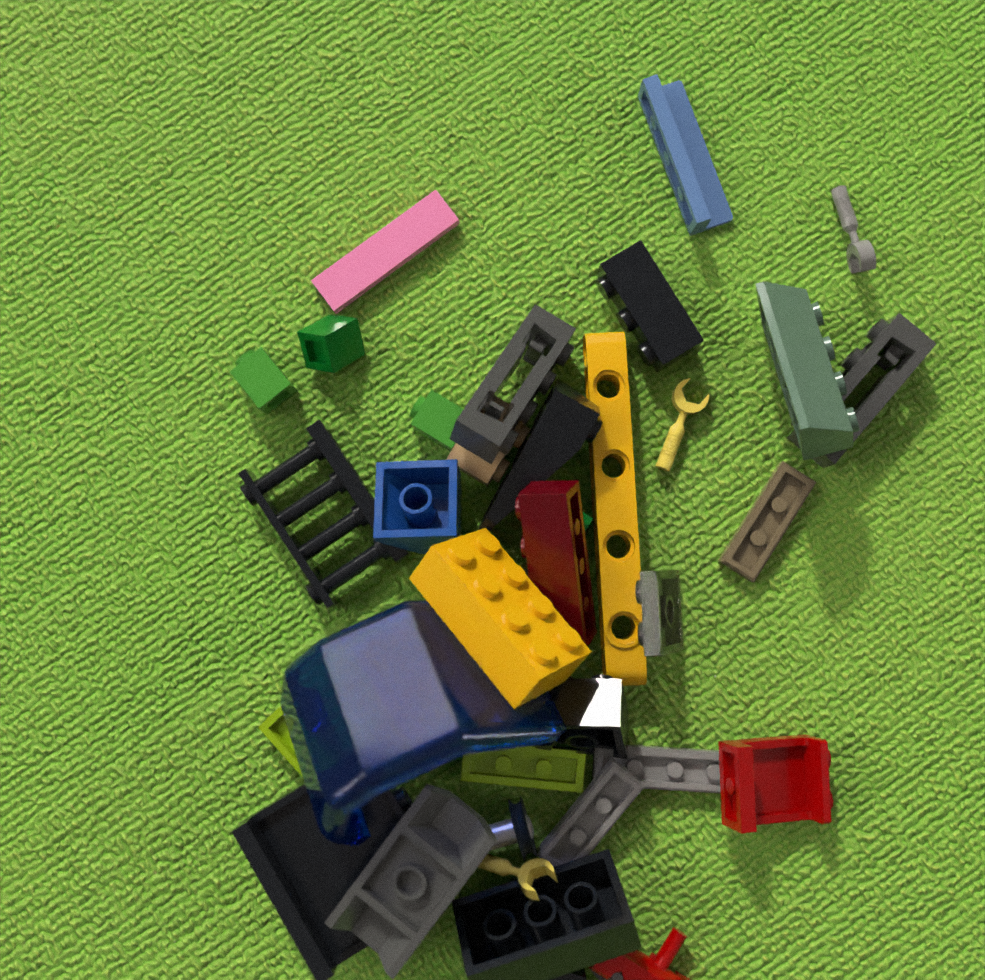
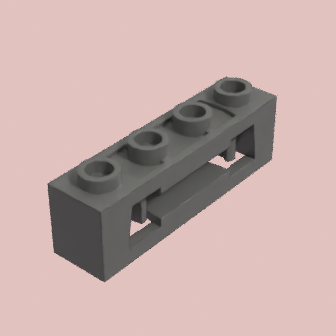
M535 304L457 418L450 440L490 464L494 462L499 452L507 455L519 436V433L514 431L519 421L525 425L528 423L538 406V403L533 401L537 393L540 392L546 395L557 376L552 370L556 364L563 367L572 354L575 346L569 342L576 328ZM528 345L529 347L523 360L534 367L510 402L503 422H501L499 419L504 407L494 401L518 367L524 350Z
M900 313L888 321L881 318L865 335L870 340L862 350L856 347L841 363V366L845 369L842 375L847 389V395L842 396L843 401L875 364L879 365L883 370L896 365L893 370L880 376L853 408L859 425V431L853 432V442L937 344ZM883 348L885 351L883 352V354L878 356L877 354ZM793 430L787 438L800 449L795 431ZM847 449L811 459L822 468L836 464Z

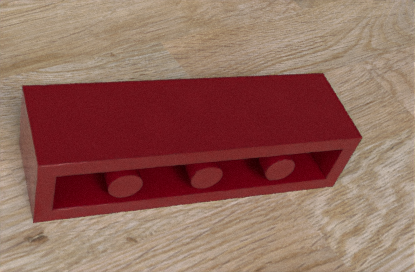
M579 480L531 481L518 494L515 502L516 516L522 523L523 536L520 548L522 557L527 560V576L540 592L552 602L553 607L569 626L578 632L581 640L588 647L595 637L597 630Z

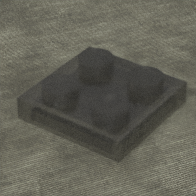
M679 570L640 571V580L636 582L635 595L637 603L642 605V621L638 625V641L640 646H644V656H663L684 650Z

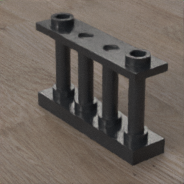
M318 420L306 428L312 439L307 441L308 446L259 479H257L253 472L246 469L238 474L244 481V484L240 486L244 496L251 505L259 504L310 583L306 585V589L317 605L324 603L327 608H332L339 604V601L333 594L334 590L382 558L387 560L392 557L396 563H400L410 556L411 552L373 540L374 545L325 578L321 576L310 558L360 525L365 527L370 524L373 528L375 499L326 425L321 420ZM326 458L334 470L329 474L330 479L279 512L267 492L316 459L321 462ZM348 491L356 503L351 507L352 512L301 545L288 525L336 493L344 494Z

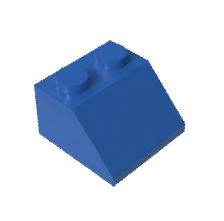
M457 459L376 462L374 541L415 553L426 554L432 545L461 536L462 478Z

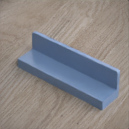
M658 74L644 78L637 97L689 235L691 236L731 222L733 219L731 209L682 81L678 80L662 86Z

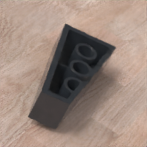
M479 673L471 676L489 708L456 730L460 740L514 746L517 743V739H524L528 745L534 746L537 749L551 750L553 746L560 743L575 747L576 753L593 755L595 747L612 749L614 758H628L629 712L622 679H615L612 676L602 674L592 676L591 678H573L570 676L562 684L513 709L486 674Z

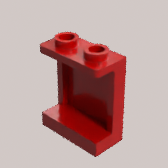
M803 734L718 741L722 825L743 834L757 832V825L802 820H813L820 824L831 823V809L833 807V796L830 791L829 779L831 754L825 739Z

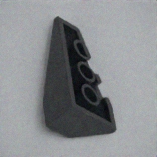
M559 379L556 380L533 422L529 439L525 440L518 450L511 465L512 469L509 475L506 474L480 522L478 530L487 528L490 531L515 509L518 494L531 481H546L581 449L585 440L590 443L593 442L603 421L598 419L600 409L596 404Z

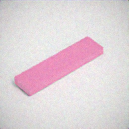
M434 190L320 273L311 282L334 313L337 314L459 225V219L438 191Z

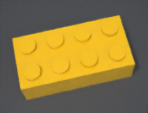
M487 528L432 545L409 578L513 709L565 682L592 652L581 640L578 632L569 626L553 607L552 602L540 592L528 578L524 569L516 564L500 545L499 540Z

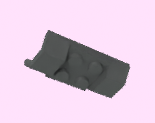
M427 784L333 910L325 924L331 929L354 933L378 953L385 973L394 979L497 841L496 836L484 817L450 790Z

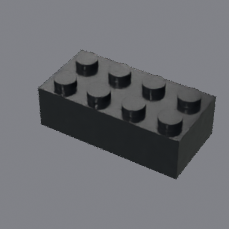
M609 849L555 866L554 870L558 883L548 875L534 879L532 888L536 890L540 901L527 898L521 890L518 879L454 900L452 907L467 979L550 980L642 949L635 922Z

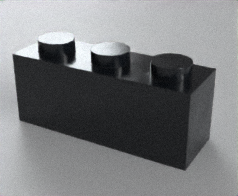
M641 240L600 264L596 285L606 300L612 299L619 311L616 313L620 325L626 333L632 331L640 344L637 346V351L647 366L653 365L655 370L659 372L693 352L704 341Z

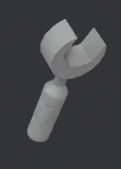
M845 185L835 187L831 190V195L841 221L842 229L849 234L851 240L846 253L849 270L853 274L876 269V255L871 242L866 239L859 240L857 234L859 224Z

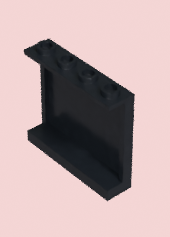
M371 744L242 820L232 830L240 848L316 980H327L334 976L337 965L368 947L365 942L351 931L331 929L325 924V921L413 804L404 787L401 786L396 789L388 774L392 773L393 769L381 749L375 752Z

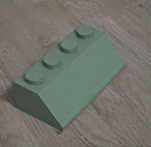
M765 281L756 283L761 323L803 460L853 448V432L859 431V425L853 407L846 409L842 396L847 395L841 371L834 373L830 363L831 360L835 359V353L830 337L822 338L819 326L824 325L819 303L811 304L806 289Z

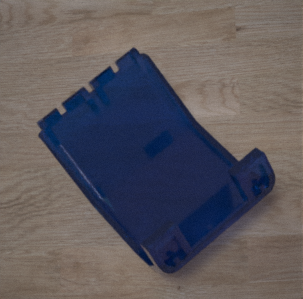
M427 600L404 601L319 640L288 665L284 673L280 699L282 712L318 827L328 840L337 844L359 846L371 837L361 807L386 790L462 755L552 743L567 730L555 703L549 700L551 697L549 691L513 709Z

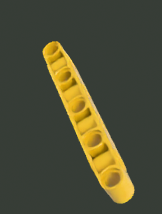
M624 332L584 333L585 395L587 399L599 407L600 415L598 419L603 421L593 442H588L602 673L615 679H622L623 686L646 685L647 664L626 338ZM603 380L612 382L617 390L616 396L606 398L600 395L597 390V383ZM610 457L619 461L622 468L619 477L613 478L605 475L601 467L603 459ZM611 536H619L626 543V552L621 558H614L607 551V541ZM619 616H626L631 622V631L624 638H616L611 629L614 619Z

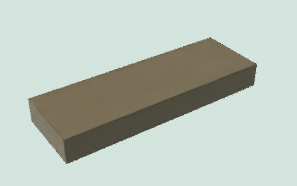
M784 461L779 462L721 554L718 562L748 581L755 582L816 482Z

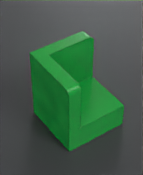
M331 314L297 331L306 368L335 373L365 354L358 318Z

